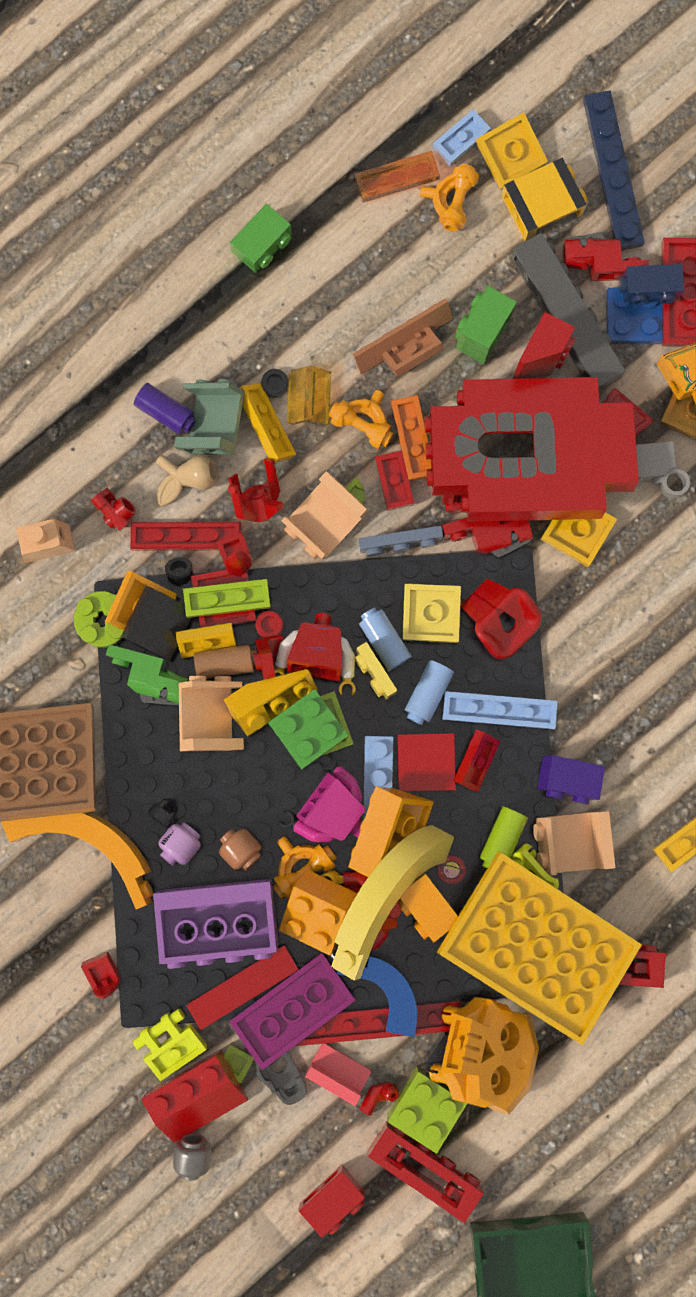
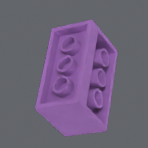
M273 878L164 889L153 893L159 964H167L168 969L185 967V964L189 961H196L197 966L214 964V961L218 958H225L226 963L243 961V958L247 955H254L255 960L272 958L273 953H276L279 948ZM244 917H248V920L253 922L249 930L240 924ZM216 920L224 926L220 932H217L212 927ZM187 923L195 929L191 935L184 930Z

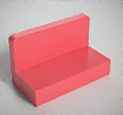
M325 1043L321 1044L306 1071L305 1077L356 1106L361 1097V1090L368 1080L371 1070Z

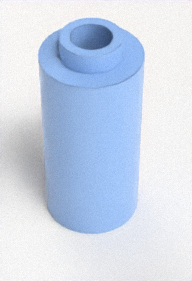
M372 608L361 615L363 621L359 625L388 671L393 670L412 657L383 609L377 611L376 608Z
M429 660L405 708V711L409 713L408 719L420 725L424 721L430 723L454 671L440 663Z

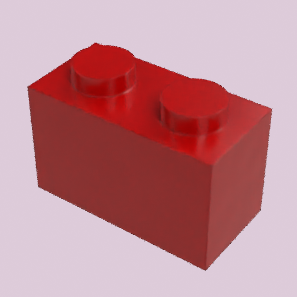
M341 1164L299 1203L298 1211L322 1238L327 1232L330 1235L336 1232L343 1223L342 1219L349 1212L353 1215L364 1205L365 1190Z

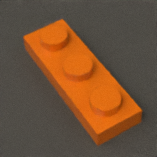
M418 395L391 400L392 412L409 482L426 478L427 469H431V460H426L425 446L428 443V438L425 433Z

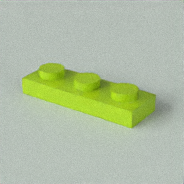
M267 579L183 589L187 618L271 608Z

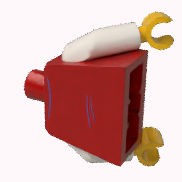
M317 613L314 624L301 623L299 630L292 631L281 642L275 661L277 668L274 672L275 674L278 672L281 675L307 669L312 677L340 681L341 676L343 681L338 686L340 694L342 695L343 685L350 684L352 686L351 695H353L356 690L355 685L351 681V678L354 677L355 668L354 652L348 640L341 637V629L330 626L331 616L326 613Z

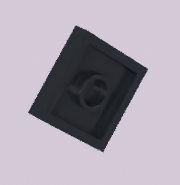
M145 586L121 637L167 660H171L178 646L176 632L185 631L191 618L186 617L185 605L151 587Z

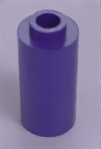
M150 383L144 384L135 397L133 403L135 407L179 435H182L184 432L189 433L196 422V419L193 418L194 411Z

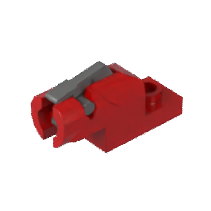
M601 232L567 238V240H564L565 243H563L562 259L567 268L588 270V267H590V282L619 281V277L623 275L627 266L649 265V260H641L639 257H629L622 261L620 241L606 239Z
M463 518L442 525L444 541L451 539L452 542H457L467 538V534L470 533L477 553H492L497 558L529 544L531 539H533L528 520L467 522V518Z

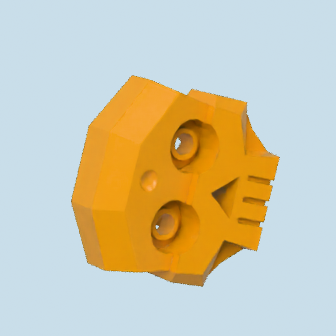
M475 997L462 1008L454 1006L445 1007L443 1012L451 1013V1015L442 1014V1018L446 1024L451 1025L443 1063H435L431 1066L430 1069L438 1071V1074L429 1072L430 1079L436 1083L447 1084L453 1100L484 1108L489 1107L496 1112L510 1115L531 1089L539 1046L531 1014L511 1011L506 1004Z

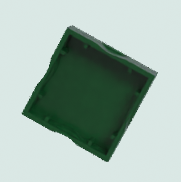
M584 1212L470 1223L477 1297H596L592 1283L593 1256L590 1227Z

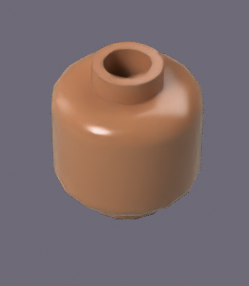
M231 829L220 839L223 845L220 847L219 854L234 870L243 869L247 871L261 857L259 854L261 850L260 843L246 829H240L236 832Z

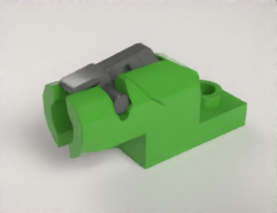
M108 645L106 656L113 658V664L128 667L129 663H133L127 685L140 694L142 702L179 705V683L188 682V678L177 675L168 669L165 672L166 660Z

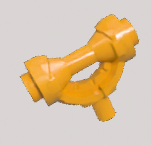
M462 164L460 167H455L451 175L438 182L436 188L421 187L420 196L433 199L434 208L440 216L439 222L445 230L450 232H457L458 229H463L466 224V214L463 212L462 207L466 193L476 186L479 179V174L470 165ZM455 188L456 191L452 204L448 206L447 195Z
M375 390L370 400L363 398L362 400L348 402L343 399L340 403L335 402L328 415L332 418L331 424L336 427L353 426L366 433L369 443L378 450L381 446L387 447L394 434L390 431L392 425L387 423L382 407L379 406L385 396L379 390ZM356 414H367L373 420V423L363 420Z
M284 836L277 841L285 855L281 858L278 875L274 878L276 884L273 885V888L282 900L286 897L290 899L294 885L306 869L312 872L331 871L336 867L333 861L337 857L328 845L324 848L320 844L316 847L311 845H297L293 847L288 838ZM302 859H309L305 866L292 873V868L296 862Z

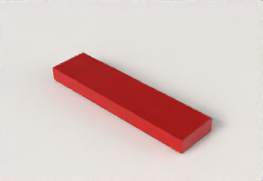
M131 522L130 549L132 551L218 550L216 541L241 533V522Z
M284 944L278 948L276 953H273L272 958L256 961L189 1002L186 1006L200 1030L295 973L299 968Z

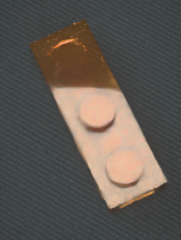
M432 151L355 173V181L363 203L440 179Z

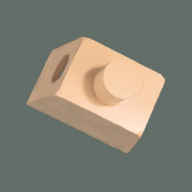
M50 519L16 528L24 563L75 552L70 525L57 519Z

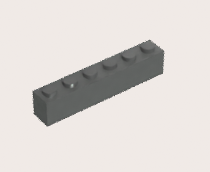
M540 233L513 248L511 260L543 313L546 312L575 327L571 336L576 339L568 354L582 377H598V391L622 378L626 372L624 369L625 363L619 354H615L611 348V340L604 330L601 331L597 325V317L590 307L587 308L583 302L582 291L577 285H573L569 279L567 266L563 262H559L555 256L556 251L553 243L549 239L546 240L543 234Z

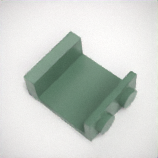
M200 379L196 380V383H184L183 389L196 395L193 417L196 419V422L190 431V437L175 438L174 448L189 455H235L245 391L234 385L235 382L227 379H219L218 383Z

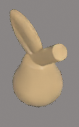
M206 454L196 455L179 467L164 455L159 456L156 461L161 468L170 474L161 482L158 488L157 501L160 506L173 502L180 494L182 486L207 490L211 489L217 481L216 464Z

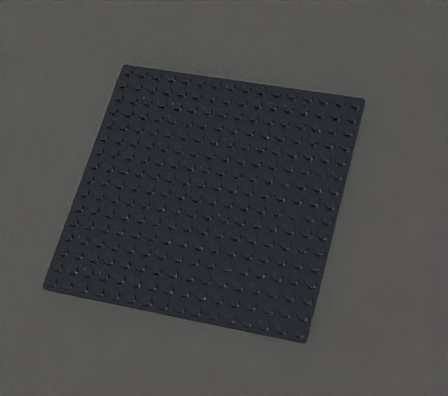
M519 548L500 558H497L492 553L482 554L476 551L257 568L247 571L249 581L268 580L271 608L255 610L256 620L265 611L278 613L284 623L281 635L285 639L292 631L299 630L301 623L314 624L317 613L329 614L332 618L330 626L341 629V637L348 640L355 657L357 656V647L367 642L397 689L396 694L387 700L383 695L378 697L370 685V681L373 680L369 672L363 674L356 661L354 677L351 678L356 688L353 695H351L352 686L350 684H344L342 695L340 694L338 686L343 681L341 676L340 681L312 677L318 689L317 693L320 696L335 691L353 745L329 754L334 755L337 760V766H343L357 780L363 796L361 801L363 806L365 736L393 737L392 788L399 790L397 735L454 733L455 776L476 729L501 741L478 793L456 782V790L404 791L434 801L426 826L433 825L454 836L448 856H456L464 862L466 867L464 878L459 883L447 884L437 874L438 865L424 873L457 916L460 915L488 869L482 866L485 860L481 859L480 856L502 806L528 817L513 854L523 844H529L532 847L528 852L530 853L532 850H535L537 858L539 846L533 832L536 818L556 816L555 798L547 797V791L537 789L543 756L551 755L549 729L442 720L444 694L430 723L424 721L420 725L408 719L409 713L405 711V708L429 660L440 663L454 671L445 691L546 700L540 630L538 629L511 657L497 659L491 655L476 635V622L460 607L458 643L403 641L412 657L393 670L388 671L359 625L363 621L361 615L372 608H376L377 611L383 609L402 640L405 584L461 586V605L486 579H489L509 590L515 587L525 590L537 604L533 553L530 548ZM194 573L193 576L205 573ZM166 576L144 577L178 594L175 600L185 605L183 589L193 588L192 578L187 583L178 585L169 582ZM124 579L97 581L94 584V592L105 591L117 595ZM103 612L99 613L96 623H99L101 627H105L107 616ZM503 612L499 618L503 630L507 632L514 627L515 619L506 612ZM191 617L186 630L201 628L199 617ZM256 621L232 626L236 646L250 644L251 650L256 649L257 651L255 639L263 637L256 630ZM122 638L118 644L114 645L166 660L165 672L168 669L188 679L189 676H197L194 656L182 658L178 646L171 660H167L125 638ZM98 647L108 821L126 834L146 859L152 872L142 876L144 881H148L153 893L164 889L273 878V885H275L274 878L278 875L281 858L285 855L277 841L284 836L288 838L293 847L297 845L316 847L320 844L324 848L328 845L337 857L333 861L336 867L332 870L338 872L339 875H343L344 872H357L348 867L352 850L358 840L353 834L349 833L343 841L334 839L331 842H311L295 833L294 828H283L278 823V821H282L288 825L291 822V817L285 814L284 811H291L297 815L327 773L332 775L333 772H325L320 766V762L325 767H330L333 764V760L327 754L321 756L302 770L269 723L247 736L233 717L232 738H243L244 750L180 751L179 705L142 702L140 694L127 685L133 663H129L128 667L113 664V658L106 656L108 647ZM255 666L254 672L230 676L231 682H242V687L249 683L265 680L261 669L256 670ZM277 672L275 677L281 676V674ZM214 678L206 679V681H214ZM240 688L231 689V694ZM164 798L172 799L177 805V813L174 816L176 821L174 824L181 825L184 822L201 836L198 839L201 844L200 849L186 865L176 862L172 866L160 856L163 850L159 847V840L168 829L155 821L148 814V810L154 803L158 804ZM168 805L163 808L169 813L170 807ZM231 829L235 832L240 829L248 830L261 845L260 859L247 871L232 869L219 854L220 847L223 845L220 839ZM302 859L296 862L292 868V873L305 866L309 859ZM111 862L117 966L121 976L119 983L121 1025L124 1028L154 1026L161 1021L163 1015L168 1012L173 1013L177 1009H181L185 1015V1018L177 1024L196 1023L186 1005L258 960H255L254 955H247L243 958V961L226 963L225 958H218L214 961V964L197 966L196 961H189L185 964V967L168 969L167 964H159L154 896L151 897L153 903L136 910L120 873ZM318 871V872H314V873H316V874H318V875L321 876V875H323V874L326 873V872H324V871ZM562 873L550 875L558 879V890L563 893ZM325 876V877H324V878H326V879L332 881L330 877H328V876ZM274 890L279 947L285 944L300 970L323 952L279 931L289 899L286 897L282 900ZM401 910L400 915L397 917V928L389 930V936L378 949L371 950L369 954L371 957L381 959L392 965L403 975L412 989L416 1004L452 1000L463 1002L471 1001L475 997L484 999L507 998L438 954L437 951L449 931L435 942L430 937L424 940L413 925L416 919L412 913L406 916ZM244 917L240 924L249 930L253 922L249 921L248 917ZM218 920L212 924L213 929H216L217 932L224 928L223 924H220ZM189 923L184 927V930L189 935L195 931L194 927H191ZM337 945L336 948L334 949V951H333L334 955H336V952H337V949H338V946H339V945ZM323 953L332 966L334 959L331 955ZM369 957L367 959L365 967H368ZM338 974L356 1000L342 1011L389 1007L386 994L376 983L366 979L354 981L347 976ZM290 976L216 1021L232 1020Z

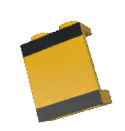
M563 157L504 184L501 196L525 242L536 235L537 229L575 212L577 217L582 216L587 205L586 194L582 188L579 189L574 181V171L570 165H566Z

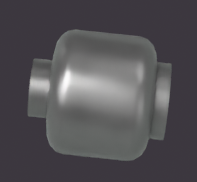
M195 1133L186 1134L176 1142L174 1146L173 1168L178 1175L182 1176L185 1180L193 1181L209 1171L211 1145L202 1135Z

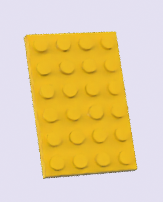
M497 852L437 953L583 1046L642 944L503 853Z

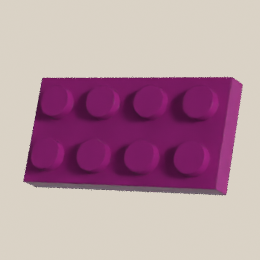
M321 953L229 1021V1023L260 1069L263 1070L356 1000L333 967H331L326 957Z

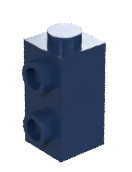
M683 265L627 266L623 275L619 277V293H623L624 302H632L633 305H644L649 301H659L660 304L674 303L676 300H679L684 292Z

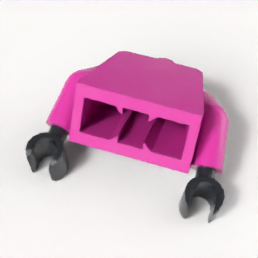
M327 754L333 760V764L330 767H325L320 762V766L325 772H333L332 775L329 773L325 775L297 815L291 811H284L285 814L291 817V822L288 825L282 821H278V823L283 828H294L295 833L311 842H331L334 839L343 841L349 833L358 838L363 822L360 817L365 812V807L361 804L363 798L357 780L343 766H337V760L334 755Z

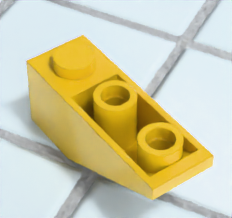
M305 669L246 684L223 700L233 719L245 734L249 736L315 689L317 691L318 689L310 672Z

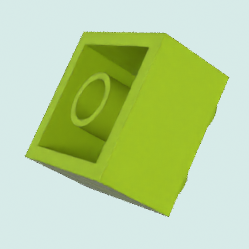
M416 1066L401 1090L398 1099L388 1111L387 1122L437 1154L467 1103L453 1100L449 1087L446 1084L433 1082L428 1072Z

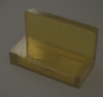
M311 365L289 372L288 424L294 425L307 422L318 426L329 425L331 371Z

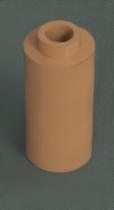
M250 644L194 653L196 675L212 679L218 676L254 672L253 653H257L256 649L251 650Z

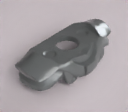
M288 1051L282 1055L287 1061V1067L282 1072L273 1071L270 1065L261 1070L254 1060L255 1073L259 1081L263 1082L271 1090L272 1094L276 1093L284 1104H295L307 1095L305 1083Z

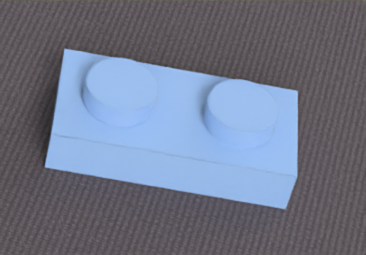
M473 109L433 143L432 148L451 167L477 145L475 141L477 138L491 131V128Z

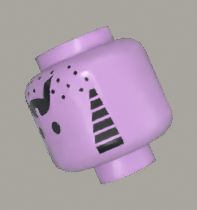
M184 822L181 825L173 824L159 840V847L163 850L160 856L172 866L176 862L186 865L200 849L201 844L198 839L201 836Z

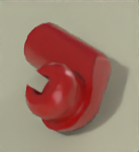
M391 1082L372 1085L359 1110L371 1116L378 1102L396 1101L399 1097V1090Z

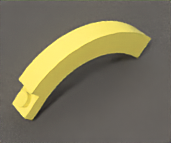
M433 825L425 826L404 838L382 859L365 881L346 913L334 941L339 946L331 967L354 981L361 979L374 941L390 911L418 877L430 868L446 862L454 836Z

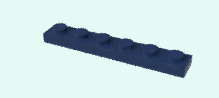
M611 90L584 95L583 103L613 239L620 241L621 251L643 247L645 243Z

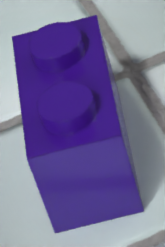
M554 755L543 756L537 789L547 791V797L563 799V795L573 797L572 802L589 805L590 800H600L605 766Z

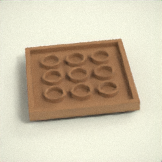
M92 703L0 713V822L96 811L94 707Z

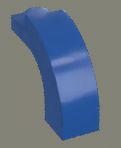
M369 956L368 967L364 968L361 979L376 983L387 996L389 1013L386 1032L415 1037L417 1006L410 985L392 965L381 959ZM337 971V974L344 975L343 973Z

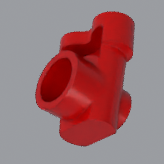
M108 488L100 491L90 500L104 514V522L112 529L122 530L133 521L131 517L136 514L135 507L127 498L120 497L116 500L115 495Z

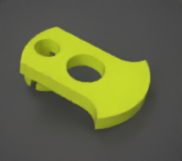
M523 844L512 855L511 859L527 870H532L539 878L556 889L559 888L558 879L551 877L535 860L536 851L528 852L532 847L531 845Z

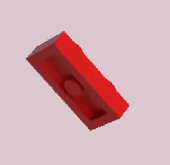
M402 450L375 456L387 511L413 506L414 500Z
M476 729L462 763L458 768L454 782L478 793L501 741Z

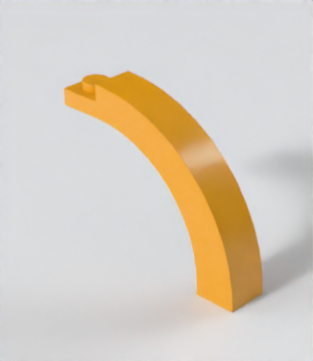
M84 812L1 822L9 842H18L30 836L48 832L71 835L90 843L106 855L114 864L127 887L136 910L153 903L151 899L153 896L152 888L148 881H144L142 876L152 872L146 859L130 838L107 820L93 813Z

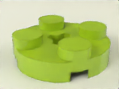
M105 591L94 592L77 603L74 612V627L83 641L95 647L107 648L108 645L114 646L122 640V630L106 622L105 627L95 623V618L99 616V613L103 612L105 616L108 615L116 595Z

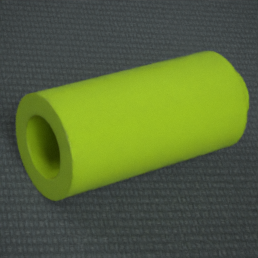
M502 806L480 858L485 860L482 866L488 868L497 852H501L511 859L528 817Z

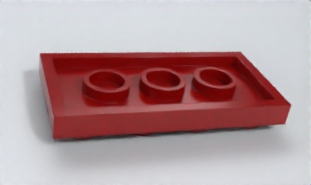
M664 237L661 241L662 265H683L684 292L676 302L662 304V346L685 347L696 343V238Z

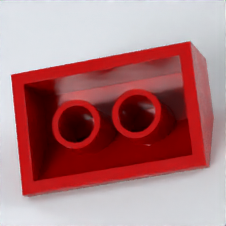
M544 312L518 362L512 379L545 378L551 376L555 368L560 370L576 339L571 336L575 327Z
M221 1049L150 1089L141 1098L154 1124L174 1143L184 1135L193 1133L249 1100Z

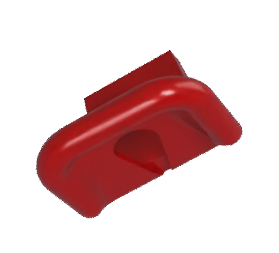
M486 579L460 605L476 622L475 632L491 655L497 659H506L515 654L536 633L542 621L541 610L528 592L516 587L509 590L489 579ZM503 612H506L515 619L514 627L507 632L503 630L499 618Z

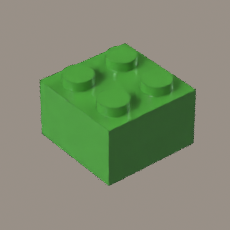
M487 286L484 293L478 292L471 304L472 308L469 316L464 315L457 327L458 332L455 338L458 339L456 349L484 365L511 321L517 302L490 286Z
M315 689L268 722L302 770L348 738L346 731Z

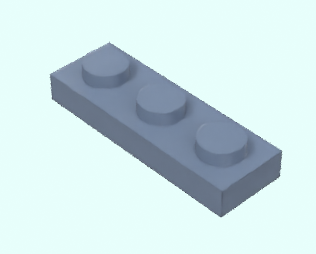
M435 526L359 538L360 554L366 553L367 556H377L383 554V550L394 549V552H403L410 550V546L421 544V548L434 547L443 538L442 527Z

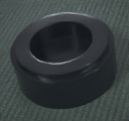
M270 369L262 377V388L269 397L278 398L287 392L289 381L287 375L282 370Z
M176 557L169 560L165 565L167 580L173 584L187 583L194 574L192 563L187 558Z

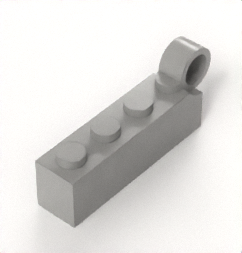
M673 441L636 445L639 483L636 487L641 486L642 482L652 481V485H659L661 493L671 499L681 497L689 489L690 478L684 470L676 468ZM669 476H676L682 481L681 491H672L668 487L667 478Z

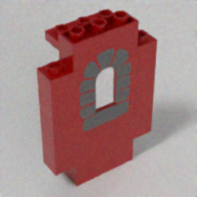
M598 377L463 380L462 390H457V406H431L430 416H425V433H430V443H426L425 453L426 460H431V469H427L426 472L427 486H432V496L441 495L442 505L453 504L454 496L462 495L461 510L462 512H467V522L602 519L607 510L605 492H634L639 483L633 403H599ZM533 433L534 457H486L479 451L478 441L486 434Z

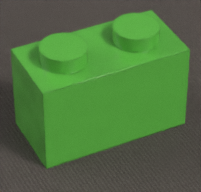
M266 203L230 242L231 251L256 273L260 268L264 269L270 264L273 254L279 248L283 249L288 245L292 238L291 224Z

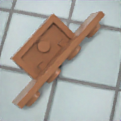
M445 298L432 305L427 310L353 353L352 355L360 374L385 361L396 377H399L444 350L442 342L433 331L453 320L448 300Z

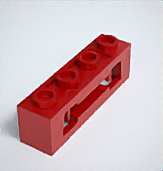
M642 944L634 957L640 958L641 962L632 961L628 968V971L641 973V976H633L631 973L626 972L619 985L664 988L666 953L656 951L657 946Z
M386 1121L368 1149V1158L465 1224L484 1194L482 1187L479 1185L481 1181L470 1172H466L464 1175L455 1169L457 1165L451 1159L444 1155L439 1158L431 1152L432 1150L418 1141L416 1142ZM405 1149L409 1151L412 1158L448 1182L445 1187L446 1195L441 1192V1186L402 1160L406 1155L404 1153Z

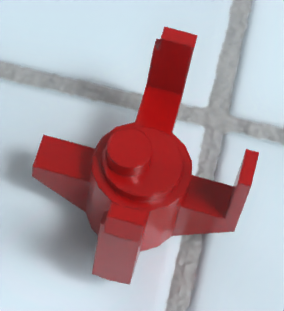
M264 459L268 481L264 484L254 485L244 493L241 491L238 474L228 478L230 484L228 492L231 494L236 518L251 522H264L284 508L283 502L277 501L281 491L273 459Z

